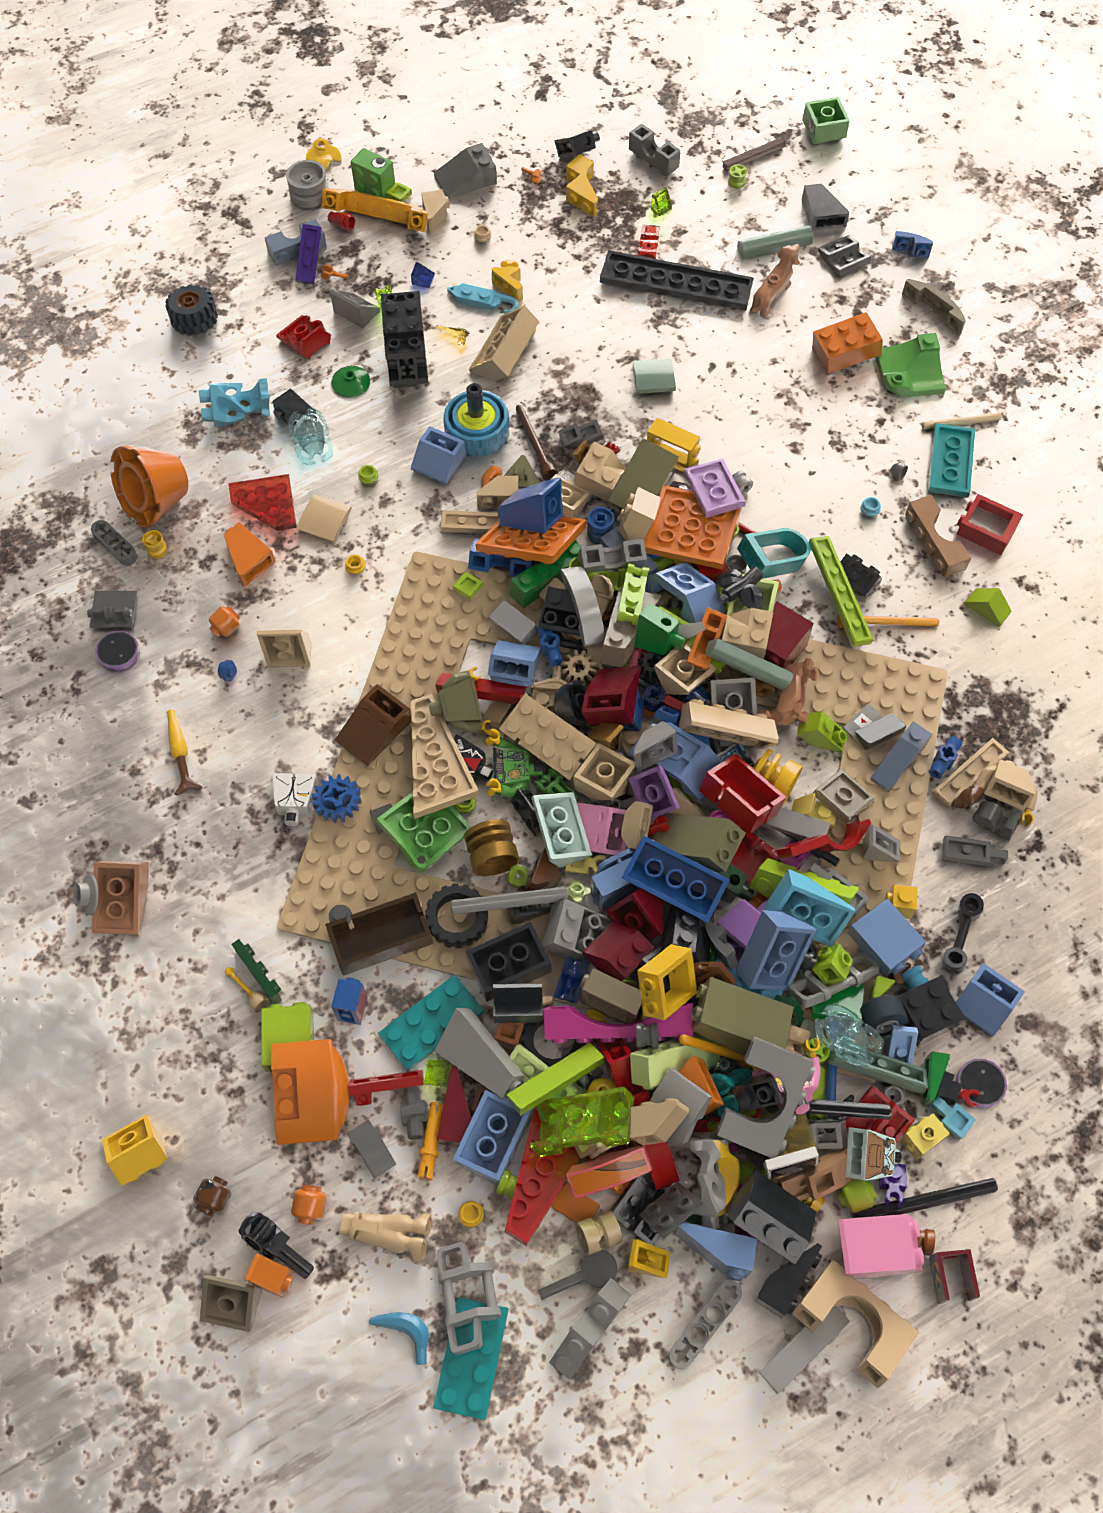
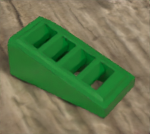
M932 1051L925 1058L928 1089L923 1094V1105L929 1106L936 1098L950 1060V1054Z

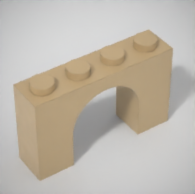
M832 1260L816 1279L792 1314L813 1332L823 1322L833 1307L848 1306L860 1312L870 1325L872 1345L856 1370L876 1388H879L890 1378L919 1332L912 1327L909 1321L901 1318L885 1301L880 1300L864 1283L859 1282L853 1276L846 1275L844 1266Z

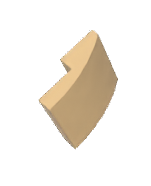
M314 494L308 502L296 529L300 532L336 543L342 526L346 525L352 507Z

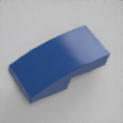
M895 231L892 250L911 251V256L930 257L933 247L931 239L915 233Z

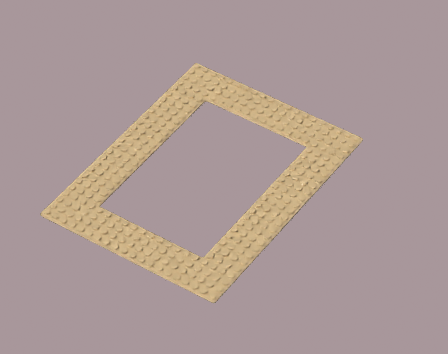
M417 551L414 552L358 704L376 684L409 707L410 711L412 700L429 694L433 695L436 702L441 701L435 687L436 681L442 673L456 674L460 672L470 641L496 645L498 640L521 644L489 619V616L504 600L534 622L537 627L544 600L539 597V599L522 608L509 595L511 579L513 578L509 577V572L490 568L488 573L468 569L467 562ZM465 572L483 582V587L471 601L453 590V585ZM663 607L672 613V608ZM603 624L604 634H605V637H606V633H607L608 628H606L605 625ZM562 633L565 639L578 641L572 634ZM539 634L535 635L527 645L540 647ZM809 639L808 645L794 663L803 662L807 657L812 659L814 662L812 667H817L819 672L816 681H812L809 678L805 684L806 702L801 710L802 712L809 714L823 711L837 724L845 726L867 704H870L882 715L881 718L893 713L906 725V729L914 721L932 733L926 747L888 792L870 778L903 733L865 750L859 739H856L847 731V741L844 743L839 770L843 769L875 797L872 804L848 823L870 819L871 825H875L900 841V862L863 860L864 836L856 846L849 850L830 852L841 859L837 867L821 858L820 867L822 869L827 867L832 870L833 868L854 886L859 887V890L869 897L867 903L856 916L851 917L834 945L839 943L851 957L860 953L856 942L848 934L850 927L885 901L886 893L891 891L893 885L910 887L912 885L930 780L928 771L933 762L948 672L942 668ZM603 644L585 647L581 645V648L587 649L586 657L592 654L594 658L591 662L596 661L598 666L595 668L600 669L602 665ZM560 647L562 661L569 662L566 655L569 654L573 658V651L575 649ZM728 665L723 668L719 675L713 672L717 680L751 678L750 675ZM774 687V693L769 696H756L757 706L774 709L780 699L778 697V688ZM708 688L697 690L696 692L708 694ZM412 722L368 767L343 747L341 748L332 777L336 779L337 775L340 774L343 780L349 776L351 782L355 781L357 788H360L362 803L357 804L359 811H352L353 818H350L348 815L345 816V822H342L341 818H337L336 823H333L332 818L324 821L323 815H317L277 924L280 931L332 944L325 924L330 922L329 912L336 905H346L350 908L352 914L416 892L425 915L427 902L433 898V893L439 892L443 886L447 885L449 887L457 883L397 868L395 862L400 851L399 847L385 832L378 834L370 815V811L390 803L393 807L410 793L413 794ZM837 817L835 828H829L827 835L836 844L843 840L846 824ZM469 885V888L472 890L475 888L479 891V895L483 897L502 894ZM449 901L439 909L437 917L443 929L456 933L469 929L475 923L477 915L476 912L453 914L451 901ZM506 908L488 910L486 931L481 934L482 937L478 941H473L472 945H464L462 948L451 946L449 948L444 946V943H438L435 937L432 936V945L392 959L476 981L467 962L465 951L529 922L532 923L542 943L550 913L513 925ZM352 921L349 924L350 929L355 928ZM663 934L662 942H661L660 945H662L663 942H664V935H665V934ZM815 940L811 941L817 950L814 955L818 954L821 948L827 946ZM545 950L551 961L552 972L527 984H542V997L551 996L553 1001L588 1010L592 1009L582 1004V995L580 994V984L585 974H588L591 963L562 957ZM864 964L853 966L860 973L868 969ZM812 970L811 974L816 977V973ZM882 973L863 982V1004L869 1001L872 984L876 977H885ZM797 974L792 984L800 980ZM628 984L640 990L639 984ZM894 986L885 995H893ZM806 988L799 991L804 996L813 995ZM783 991L781 996H789V991ZM804 1018L800 1028L811 1032L808 1042L813 1038H821L828 1043V1021L819 1020L817 1022ZM862 1020L859 1028L838 1024L839 1041L883 1055L886 1036L874 1037L868 1035ZM826 1059V1061H825L822 1065H820V1066H822L826 1071H827V1059ZM837 1067L838 1074L869 1082L877 1081L876 1079Z

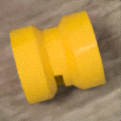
M150 530L143 535L142 542L149 557L159 559L166 555L167 546L159 531Z

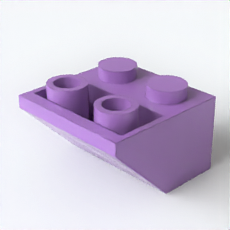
M745 899L736 904L717 922L727 932V941L736 951L735 957L738 964L761 915V912Z

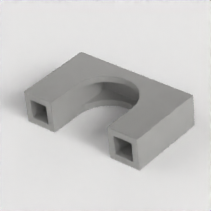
M753 1036L744 1060L750 1065L774 1074L781 1080L784 1087V1102L774 1115L764 1119L750 1118L725 1107L716 1133L717 1136L770 1158H776L778 1153L782 1155L785 1150L787 1140L784 1137L787 1130H792L797 1116L793 1114L796 1106H801L804 1101L806 1091H803L806 1081L810 1082L812 1080L815 1067L812 1066L814 1062L811 1059Z

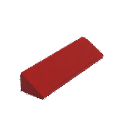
M441 674L435 684L437 693L442 690L443 684L453 674ZM479 678L474 682L477 697L483 700L517 705L526 691V686Z

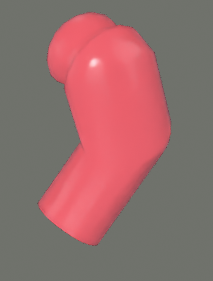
M637 647L631 654L628 667L640 666L638 659L643 657L642 652L649 653V651Z

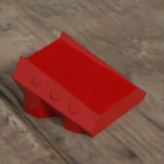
M301 315L276 334V338L303 357L311 359V356L324 345L330 344L331 334L326 331L322 321H312L310 316Z

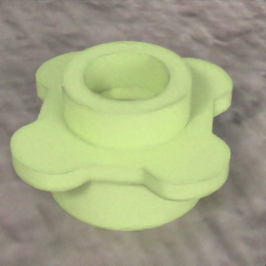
M572 881L571 885L566 887L568 900L576 904L582 903L585 900V896L590 895V889L584 887L579 881Z

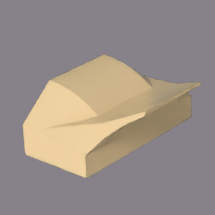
M635 801L625 811L621 836L628 848L637 849L643 835L648 837L653 805Z

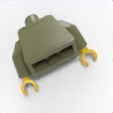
M476 666L468 671L453 674L443 684L442 690L439 691L441 701L429 703L428 705L431 717L444 714L445 721L450 723L452 728L464 732L486 734L488 731L485 729V724H489L491 721H483L474 683L481 678V675L478 677L473 675V671L478 669Z

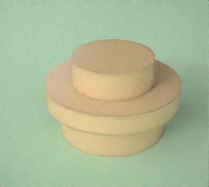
M478 225L474 230L473 236L478 242H487L491 239L492 232L488 226Z

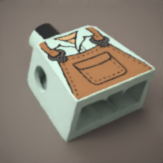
M849 1127L846 1177L872 1180L892 1176L894 1174V1164L897 1165L902 1160L901 1152L895 1149V1139L871 1130Z

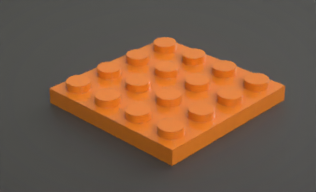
M663 485L655 520L644 538L646 553L723 569L743 508L706 518L693 491Z
M563 516L546 533L500 526L499 520L475 543L476 551L484 552L487 555L497 554L503 555L506 558L515 557L521 558L524 561L534 560L540 561L543 564H553L585 530L587 522L586 519Z

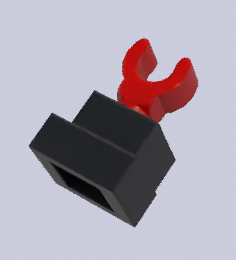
M945 1071L936 1098L939 1096L952 1106L959 1098L967 1107L975 1108L977 1104L969 1100V1095L978 1097L981 1093L975 1089H961L963 1084L954 1081L955 1075Z

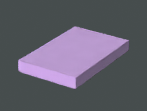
M723 458L684 469V475L706 518L745 507L746 502Z

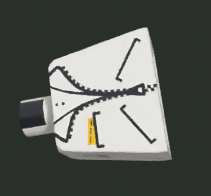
M273 773L275 808L278 815H285L284 823L286 825L297 826L299 816H309L311 814L312 802H314L312 794L316 793L314 787L319 786L316 774Z

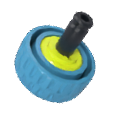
M477 383L468 385L466 391L450 400L444 410V432L465 442V454L467 456L482 457L490 455L499 450L508 439L510 418L506 404L494 393L482 390L481 385Z

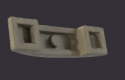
M914 279L905 280L902 295L915 304L919 301L924 302L947 319L945 323L947 328L958 336L962 334L966 319L961 309L950 297L924 282Z

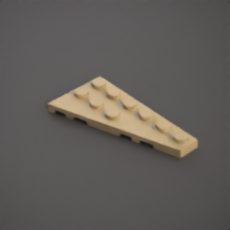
M432 694L411 701L414 819L479 796V790L442 714L431 717L428 704L436 702Z

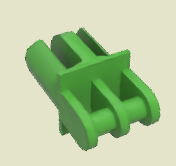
M552 768L548 770L549 773L543 774L539 781H534V785L544 795L574 792L575 799L579 797L562 780V775H559Z

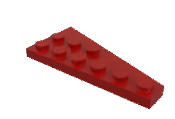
M573 1098L563 1111L557 1109L547 1100L535 1106L504 1233L523 1245H528L568 1181L566 1174L573 1165H577L581 1160L567 1131L599 1114Z

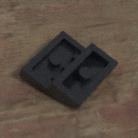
M641 1175L630 1181L610 1211L613 1212L618 1223L642 1242L654 1246L660 1235L657 1232L653 1233L648 1227V1223L639 1214L665 1191L662 1189L656 1190L653 1183L644 1175Z

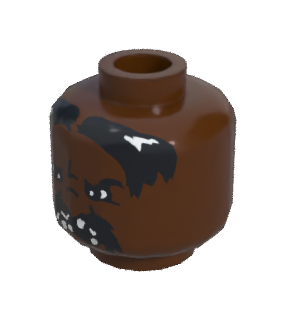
M214 1176L213 1180L203 1179L193 1197L194 1203L197 1204L195 1209L211 1217L214 1214H221L232 1194L231 1190L226 1187L228 1182L217 1176Z

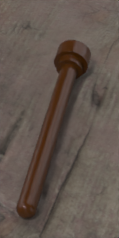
M519 404L516 406V411L541 463L540 473L544 480H550L558 474V471L554 464L548 462L523 406Z

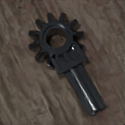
M252 1212L243 1220L238 1231L247 1245L272 1261L277 1257L303 1279L309 1277L314 1270V1266L286 1244L290 1237L275 1222L259 1212Z

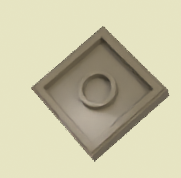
M840 769L813 792L816 798L845 824L850 822L875 800L874 796L843 769Z

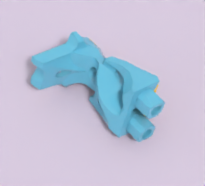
M267 378L257 380L253 389L241 392L243 383L209 384V389L199 390L200 403L211 402L212 407L201 408L202 421L214 422V427L242 421L244 420V415L250 413H262V416L270 417V396ZM229 389H234L236 393L233 395H227L226 391ZM249 402L250 406L248 407L241 405V403ZM232 410L235 411L237 414L235 416H229L228 411Z

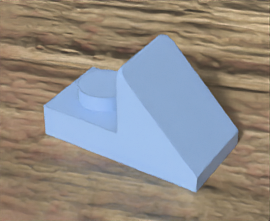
M892 1025L891 1035L886 1037L885 1056L912 1064L918 1037L917 1028Z

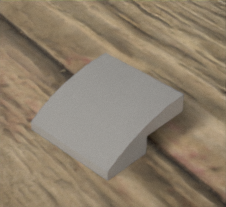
M671 1068L658 1085L650 1102L661 1103L664 1099L674 1098L689 1108V1114L671 1135L684 1144L689 1141L697 1120L704 1117L712 1096Z

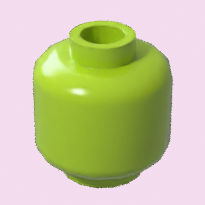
M853 1178L848 1184L840 1188V1193H837L842 1207H848L852 1213L873 1207L874 1199L877 1198L870 1180Z

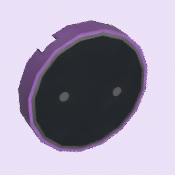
M113 631L106 634L99 640L95 650L99 663L105 669H114L115 671H121L132 666L138 659V653H140V647L136 638L131 633L125 631Z
M973 1059L966 1062L958 1071L956 1082L963 1084L961 1089H975L981 1093L978 1097L969 1095V1100L977 1104L976 1108H991L998 1104L1005 1096L1007 1090L1006 1076L1002 1069L994 1062L987 1059Z

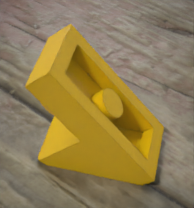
M493 267L491 269L492 283L505 294L516 298L518 302L523 300V285L520 283L521 269L519 267Z

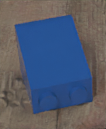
M553 478L517 490L498 508L500 526L546 533L563 517L561 478Z

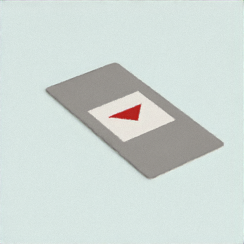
M867 704L843 728L858 739L854 732L879 720L882 715L870 704Z

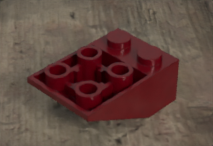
M640 666L598 669L585 692L582 714L590 726H598L600 723L633 724L641 671Z

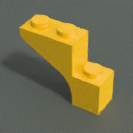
M579 154L566 165V180L570 182L566 186V201L595 217L598 212V198L589 183V180L594 176V162Z

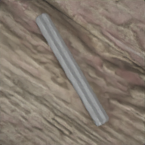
M566 887L453 900L451 901V910L453 914L559 902L563 899L568 900V892Z

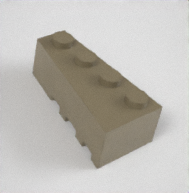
M622 587L619 588L604 640L601 664L623 667L633 653L637 626L631 625L629 621H616ZM644 592L641 612L650 603L659 608L662 595Z

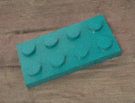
M935 424L928 492L969 497L976 429Z
M454 974L379 1031L378 1035L405 1070L409 1072L435 1051L456 1008H469L477 1017L484 1013V1009Z
M457 1297V1313L477 1307H487L486 1303ZM498 1306L501 1309L502 1316L500 1318L481 1321L483 1345L480 1349L456 1355L450 1349L448 1338L433 1409L486 1420L509 1308ZM473 1323L455 1328L458 1346L471 1343L474 1340Z

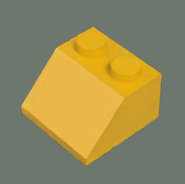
M148 1114L102 1139L106 1162L121 1186L137 1180L141 1174L150 1169L158 1168L168 1159L165 1148Z

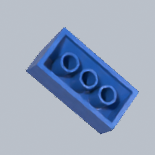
M644 835L622 876V879L707 923L730 880Z

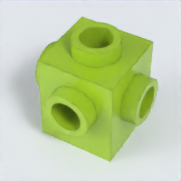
M839 943L821 948L812 970L826 986L846 980L853 962L849 953Z

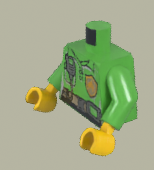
M490 729L486 732L491 737L486 738L485 743L487 745L495 743L496 746L493 747V779H490L485 784V786L491 787L487 794L488 796L497 794L514 798L519 788L522 791L530 788L529 776L543 775L542 763H529V752L500 737L496 729Z

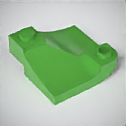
M936 333L918 334L916 338L907 342L882 348V355L877 356L876 361L883 385L887 390L903 397L945 393L946 387L940 360L941 347Z
M410 793L376 819V823L403 852L405 860L416 871L423 872L435 865L444 854L464 839V833L471 826L453 806L414 819L413 794ZM421 858L425 863H419L417 859Z

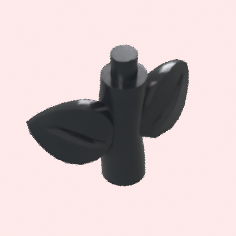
M754 566L744 576L736 569H730L718 575L716 582L724 588L722 595L717 598L719 603L724 604L727 601L732 602L739 598L746 607L761 609L763 594L756 584L764 577L762 571Z

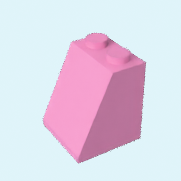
M904 1214L838 1220L846 1275L866 1279L922 1272L921 1264H924V1254L922 1249L918 1247L917 1237L920 1236V1230L917 1221H914V1217Z

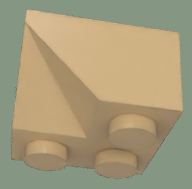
M594 441L576 471L574 484L608 502L610 495L625 470V466L611 449Z
M639 487L635 494L631 493L629 495L626 507L621 510L617 519L620 521L618 531L626 541L645 538L655 520L660 497Z
M749 608L728 615L722 640L764 659L773 612Z
M598 743L573 776L574 789L593 800H613L625 794L631 786L628 778L637 775L635 762Z

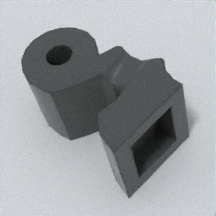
M981 801L972 819L979 826L989 828L991 832L998 833L1000 838L1010 841L1019 824L1021 814L1011 812L1009 817L1003 815L998 804Z

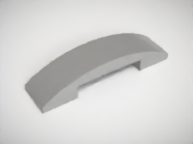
M582 566L561 569L560 572L565 588L570 591L580 623L578 630L583 646L604 644L605 634L595 592Z

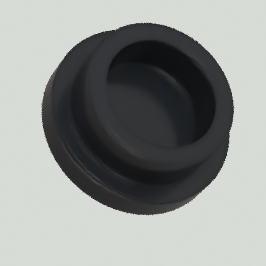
M806 952L799 967L802 970L801 973L805 974L806 970L812 971L817 961V958L813 957L815 952Z

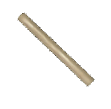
M1001 413L922 422V429H934L936 423L961 426L1000 421Z

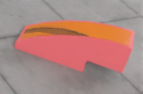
M641 1145L599 1155L594 1161L573 1165L566 1176L575 1198L623 1184L652 1171L653 1167L645 1146Z

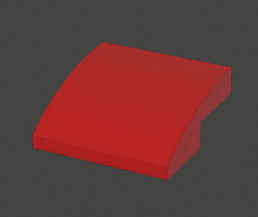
M873 1085L869 1087L858 1103L889 1105L892 1110L891 1118L889 1120L846 1117L844 1119L848 1130L849 1127L871 1130L894 1138L896 1144L916 1120Z

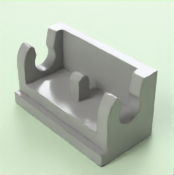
M505 600L489 616L492 622L508 632L521 644L527 645L538 634L537 625Z

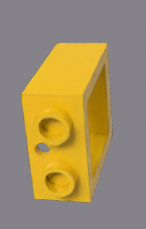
M656 418L647 431V440L679 456L676 471L684 474V469L698 465L699 458L697 457L701 450L699 445L700 436L660 418ZM662 440L688 451V454L663 444Z
M669 945L638 970L644 1016L665 1021L697 993L691 948ZM669 974L671 990L665 994L663 978Z

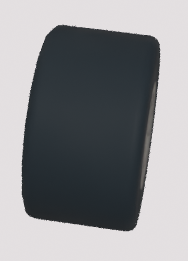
M879 996L867 1001L860 1008L864 1029L870 1036L882 1037L891 1035L892 1025L905 1026L908 1022L902 1001L897 996Z

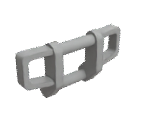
M863 952L851 956L853 962L846 980L829 986L823 984L810 971L806 970L805 974L801 973L802 970L798 969L797 975L800 980L789 985V996L797 999L799 1004L805 1008L827 1001L831 998V995L850 986H858L879 974V963ZM864 964L868 969L860 973L853 966ZM806 988L813 995L804 996L799 991Z
M458 1242L438 1249L437 1261L439 1284H442L447 1317L444 1321L448 1332L450 1349L454 1354L461 1355L482 1347L481 1321L495 1320L502 1315L496 1301L492 1277L494 1273L493 1263H471L468 1247L464 1243ZM461 1250L464 1265L446 1271V1255ZM473 1276H482L487 1307H477L457 1313L452 1283ZM473 1323L474 1340L471 1343L458 1346L455 1328Z

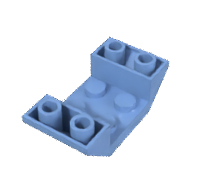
M686 562L647 576L645 592L656 593L666 589L674 594L679 600L684 602L681 617L689 623L701 622L707 607L723 614L726 612L723 604H720L717 599L720 595L716 584Z
M653 721L650 725L658 724L660 722ZM665 722L676 731L677 753L653 766L662 765L666 774L682 783L683 792L701 803L705 798V795L699 791L703 779L709 770L722 763V761L708 745L671 722ZM638 741L627 753V756L634 761V749Z

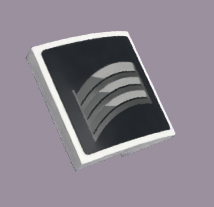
M814 1146L765 1160V1163H763L765 1176L773 1179L815 1167L819 1161L817 1150Z

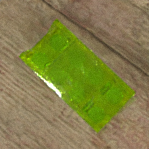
M625 1087L545 1100L536 1106L541 1119L539 1140L531 1142L529 1148L539 1157L562 1154V1148L601 1142L606 1147L629 1144L631 1107H633L634 1096Z

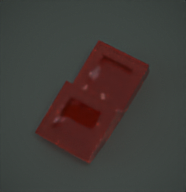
M642 224L638 256L656 259L660 226Z

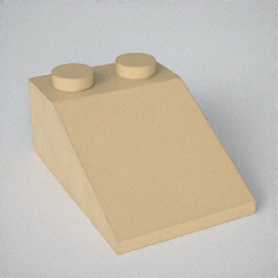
M303 630L257 631V637L268 668L311 666L312 643L309 633Z

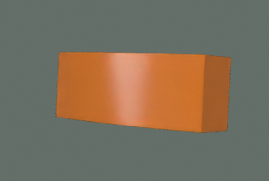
M707 607L701 620L705 630L696 634L686 663L707 671L712 659L705 654L707 644L711 640L720 638L728 615Z

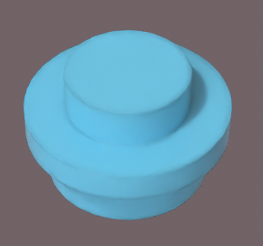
M868 497L862 501L860 509L864 515L873 517L880 513L881 504L877 498Z

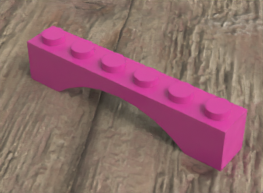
M694 1003L683 1004L665 1021L649 1017L627 1024H611L597 1021L580 1013L573 1006H547L544 1009L545 1040L552 1039V1043H566V1039H576L577 1043L591 1042V1038H600L601 1042H614L615 1038H625L626 1042H636L637 1023H643L645 1026L658 1023L659 1041H664V1037H674V1040L679 1041V1037L683 1034L694 1036L695 1031L692 1030L694 1021L691 1020Z

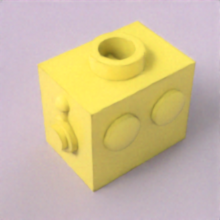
M931 1114L929 1117L922 1118L917 1126L910 1127L900 1141L917 1161L943 1141L950 1133L945 1129L942 1122L934 1114Z

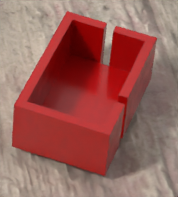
M737 754L709 770L699 788V791L711 802H718L717 807L748 834H751L761 827L763 823L765 824L777 816L786 799L785 795Z

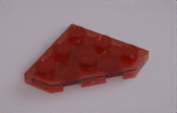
M289 474L228 483L232 505L276 531L297 528Z

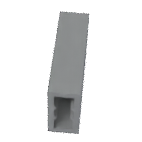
M455 1009L435 1052L502 1099L508 1098L506 1094L521 1086L525 1075L471 1009Z

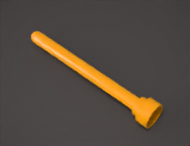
M837 614V626L838 628H844L841 619ZM864 616L867 624L938 626L940 624L938 618Z
M685 1034L679 1037V1042L683 1045L745 1063V1057L722 1045Z

